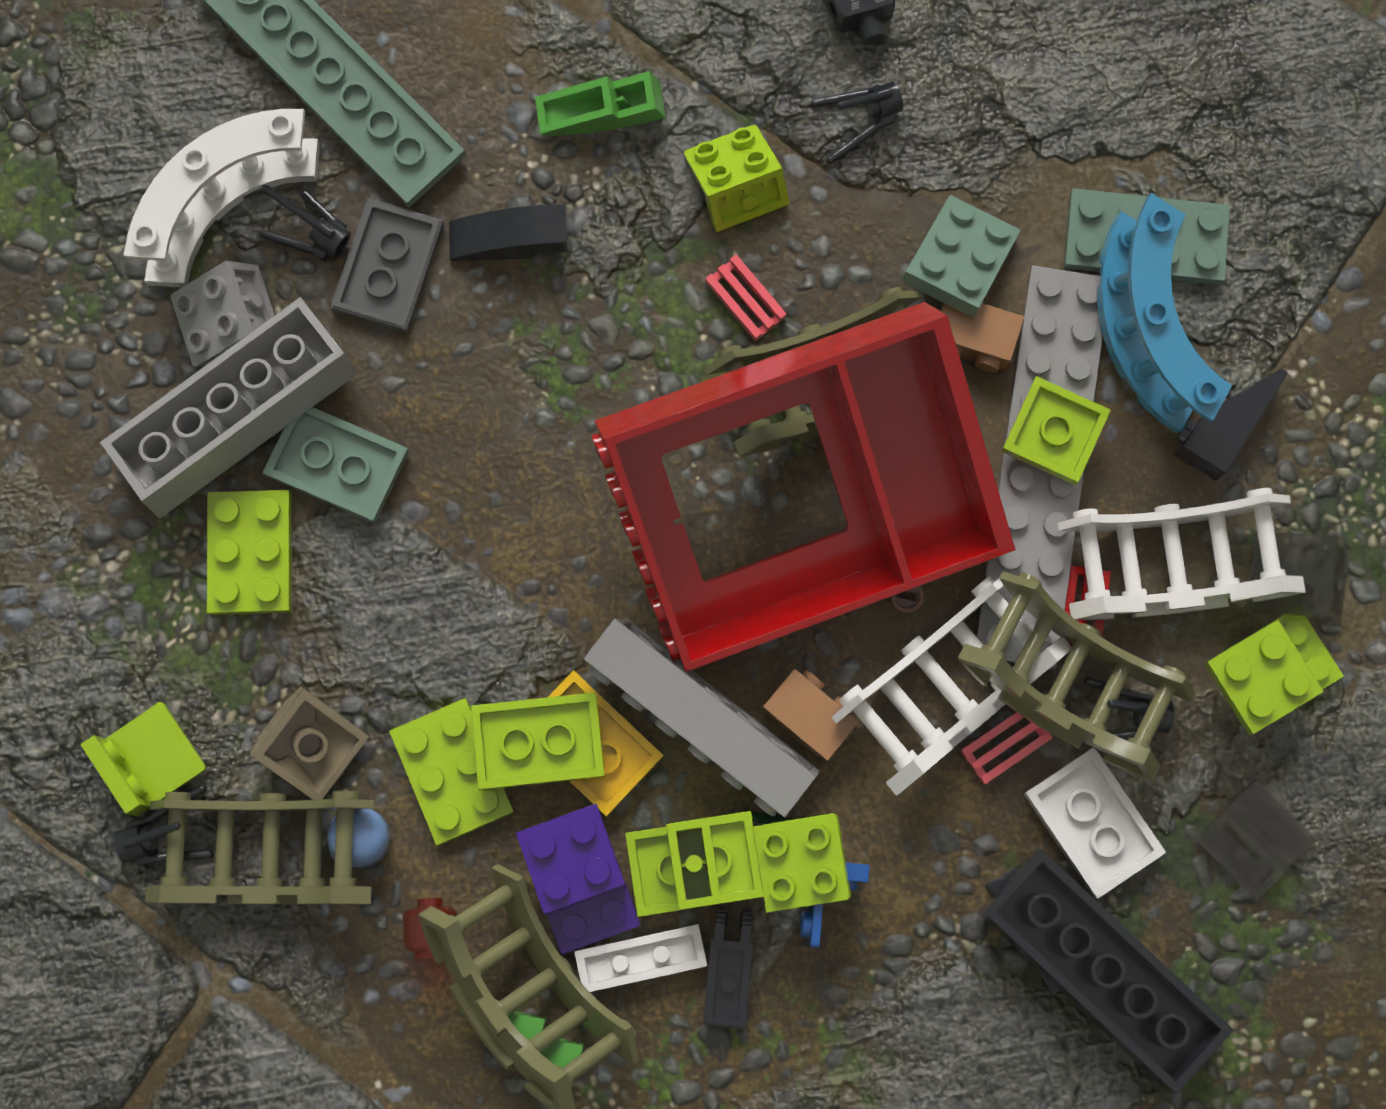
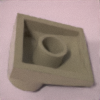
M300 687L284 702L259 735L250 755L311 799L321 800L369 736L319 700L315 695Z

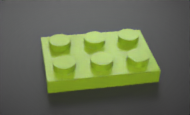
M289 490L208 492L207 613L209 615L292 613V493Z
M596 692L471 706L478 790L605 777Z
M466 698L389 731L436 846L445 844L515 813L505 788L478 790L472 715Z

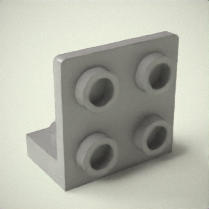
M224 261L171 295L175 313L194 367H202L214 360L275 316L259 266L254 264Z

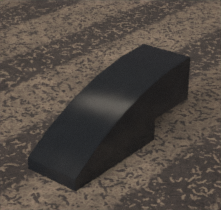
M566 204L515 207L449 221L450 261L530 259V254L568 252Z

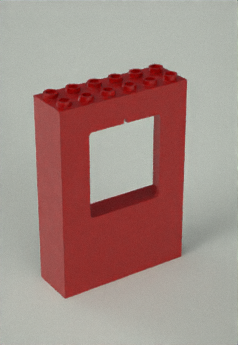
M926 302L594 421L598 433L591 435V438L604 469L611 468L612 472L605 474V478L618 508H625L624 511L618 513L632 548L638 546L637 549L632 550L638 571L642 575L645 585H652L646 587L645 591L651 608L659 622L658 628L662 640L668 649L672 661L680 659L686 672L1016 550L948 316ZM801 404H809L846 520V528L711 579H703L683 522L674 524L673 520L681 518L662 463V456Z

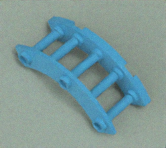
M1150 193L1137 220L1121 211L1115 216L1107 233L1100 257L1102 265L1100 285L1097 287L1098 316L1108 353L1120 377L1126 379L1138 396L1136 398L1138 402L1154 418L1174 433L1182 431L1192 410L1209 422H1212L1232 385L1217 375L1195 351L1181 326L1175 308L1171 283L1172 256L1174 244L1186 214Z

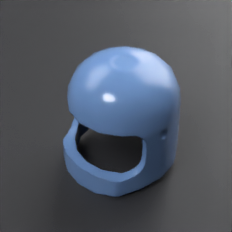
M372 809L354 810L352 867L362 869L373 866L382 860L390 847L391 834L389 825L379 813ZM336 816L332 819L327 834L328 849L334 861Z

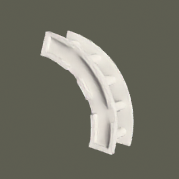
M304 109L262 111L223 123L189 143L163 167L144 193L134 213L124 250V257L126 259L148 260L144 279L148 286L182 288L187 285L194 259L204 241L202 237L215 220L219 221L233 207L242 202L244 196L260 189L264 184L275 187L295 182H317L320 142L318 139H303Z
M1261 488L1248 491L1247 498L1187 509H1180L1179 504H1167L1155 507V512L1106 515L1098 514L1097 509H1083L1073 512V519L1057 523L1058 531L1080 532L1088 592L1085 593V600L1069 604L1071 616L1076 620L1113 619L1114 614L1132 613V618L1229 607L1228 598H1231V602L1253 599V602H1260L1306 593L1303 576L1286 575L1285 569L1280 568L1271 508L1291 504L1290 495L1273 494L1272 488ZM1254 512L1264 572L1260 573L1259 580L1240 583L1239 578L1234 577L1225 517ZM1208 520L1218 580L1214 581L1215 587L1192 590V585L1187 584L1178 524ZM1162 527L1171 587L1167 588V593L1147 595V590L1142 589L1133 529ZM1097 531H1117L1125 591L1122 592V596H1110V590H1105Z
M991 576L986 578L971 591L976 598L924 641L920 635L917 636L901 650L905 657L864 690L857 684L838 700L843 707L831 717L837 724L853 711L896 762L893 766L898 773L886 782L896 796L1005 705L998 698L1001 690L993 683L990 685L995 692L978 705L974 699L969 701L928 652L930 648L950 632L963 647L966 643L981 649L983 644L964 623V620L985 602L1001 620L1009 603L998 592L1004 587L1000 579L994 581ZM1020 618L1013 635L1024 647L1032 630ZM1063 636L1051 645L1045 641L1027 676L1030 680L1029 684L1071 650L1072 646ZM913 662H916L957 711L954 715L959 722L945 733L940 727L937 729L933 727L894 680L897 675ZM880 689L923 739L920 743L925 750L918 756L913 750L908 752L867 703L866 700Z

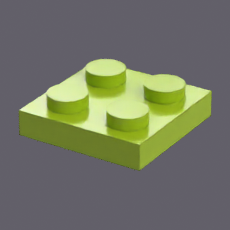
M1036 376L1001 452L1076 486L1111 410Z

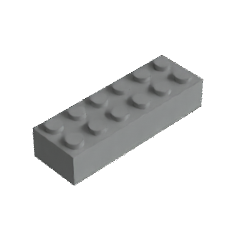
M300 297L100 443L140 500L160 519L358 373L345 353Z
M615 618L584 657V660L592 665L588 671L595 678L607 686L610 683L619 686L625 691L621 697L629 705L640 712L643 709H648L658 717L654 723L662 731L673 738L676 735H681L691 743L687 749L695 757L706 764L709 761H714L724 769L721 776L738 790H741L743 787L751 790L757 795L754 802L773 817L777 813L785 817L821 771L695 671L690 670L686 672L679 659L672 661L667 649L627 618Z

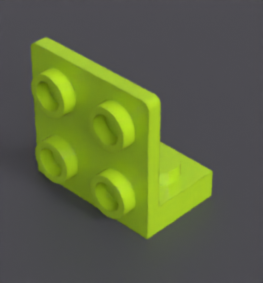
M757 125L739 128L732 133L711 141L702 142L684 151L685 160L704 192L711 222L716 232L790 204L783 169Z
M158 702L106 739L93 735L80 744L125 814L138 817L150 809V801L165 799V792L177 791L207 769L206 764L166 704Z
M831 813L753 826L766 913L844 901L851 898L837 814Z

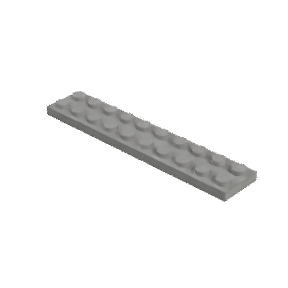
M1031 266L1004 443L1036 376L1094 402L1103 338L1097 305V287L1100 285V276ZM1002 453L998 491L1016 550L988 560L986 562L984 580L991 576L996 581L999 579L1002 571L1017 576L1020 573L1032 575L1041 581L1042 587L1063 610L1065 609L1075 531H1058L1057 523L1073 519V512L1078 511L1083 473L1075 486ZM1004 586L998 592L1009 603L1012 595ZM986 602L980 606L976 637L983 645H988L1000 622V618ZM1025 609L1021 619L1032 630L1037 619ZM1051 630L1046 641L1051 645L1060 636ZM1013 634L1003 652L1005 660L1011 664H1015L1023 649V645ZM1057 662L1048 670L1054 671L1056 669Z

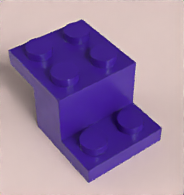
M597 804L516 832L543 913L548 915L561 955L641 926Z

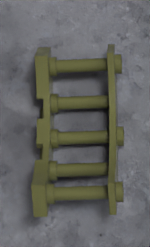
M902 287L889 289L879 295L880 300L823 327H820V324L809 325L799 330L797 336L760 346L743 349L741 345L727 347L718 353L719 359L705 367L708 374L734 371L906 309L905 307L921 299L923 296L919 290L903 291ZM796 406L784 411L786 418L783 422L771 424L769 419L763 418L749 423L750 426L746 428L748 434L734 441L739 457L780 449L782 447L780 440L798 436L800 443L818 438L819 435L812 414L807 415L806 411H801L800 406Z
M1002 571L999 579L1010 592L1012 598L988 645H982L980 649L965 643L958 656L960 662L982 685L987 686L990 681L1001 690L998 698L1037 726L1078 749L1082 742L1105 753L1102 761L1154 782L1160 765L1149 745L1173 695L1192 702L1195 693L1187 676L1174 667L1164 666L1161 668L1103 639L1099 630L1088 624L1078 622L1063 610L1044 590L1041 581L1034 576L1026 573H1020L1017 576ZM1026 609L1037 621L1012 668L1005 660L1003 652ZM1052 630L1060 637L1063 636L1073 646L1049 694L1043 695L1029 684L1030 680L1027 676ZM1088 654L1113 668V671L1090 718L1083 720L1065 709L1066 705L1063 702ZM1128 677H1131L1156 688L1157 691L1134 738L1124 740L1106 732L1105 724L1113 708L1108 707L1107 701L1110 699L1117 700Z
M333 791V799L286 801V794L278 793L260 794V801L191 800V793L165 792V799L150 801V810H169L168 824L179 822L181 827L179 830L167 834L165 877H161V885L146 886L145 903L217 904L218 895L227 896V904H371V887L356 886V878H352L354 810L374 809V800L359 799V792ZM186 811L217 812L215 876L210 878V886H187V878L183 877ZM323 811H337L334 878H330V885L325 886V879L321 878ZM234 812H264L261 878H257V886H235L236 878H232ZM281 812H306L304 878H299V886L282 887L283 879L278 878Z
M497 864L491 868L497 890L457 916L448 915L431 906L418 915L436 964L444 961L454 981L447 986L474 1031L506 1070L514 1066L529 1081L525 1084L524 1088L549 1109H575L576 1106L571 1090L573 1081L613 1052L633 1065L640 1060L636 1045V1032L629 1022L620 1019L601 1004L576 978L569 962L559 955L535 911L529 895V885L521 874ZM504 906L515 932L472 960L463 938L464 931ZM521 947H524L539 974L502 1000H495L484 983L482 974ZM550 987L569 1012L531 1039L525 1038L509 1020V1015ZM580 1024L599 1040L564 1067L556 1066L541 1054L542 1051Z

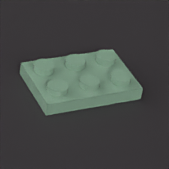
M949 195L901 282L974 318L1021 230Z
M312 407L283 429L263 474L265 477L376 524L409 454V450L407 447Z

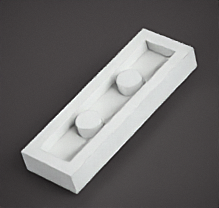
M698 924L574 951L580 982L589 992L707 966Z

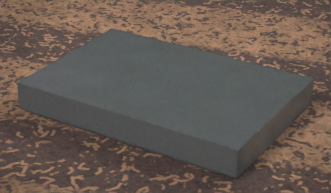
M367 198L330 306L332 312L408 334L445 225L444 221Z

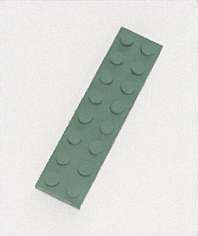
M202 0L408 208L466 157L465 150L314 0Z

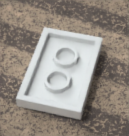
M1094 747L1024 793V796L1094 899L1100 898L1166 853Z

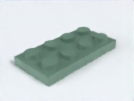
M1072 188L1069 193L1063 269L1100 272L1102 265L1100 263L1101 252L1115 216L1122 211L1137 220L1147 196ZM1160 198L1186 214L1174 244L1171 280L1221 286L1225 281L1230 205Z

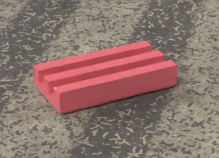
M737 254L730 258L726 265H721L717 272L711 273L705 278V283L755 342L786 318L787 313ZM733 270H735L741 276V278L746 282V284L752 289V291L757 295V297L774 315L772 318H769V316L764 312V310L758 305V303L753 299V297L747 292V290L742 286V284L731 273ZM723 278L760 320L763 324L762 326L756 327L719 281Z
M1016 712L960 750V752L982 784L985 785L1053 738L1051 734L1027 719L1029 722L1027 726L976 759L972 752L1024 718V716ZM1031 732H1036L1038 735L1037 739L986 773L984 771L983 765Z

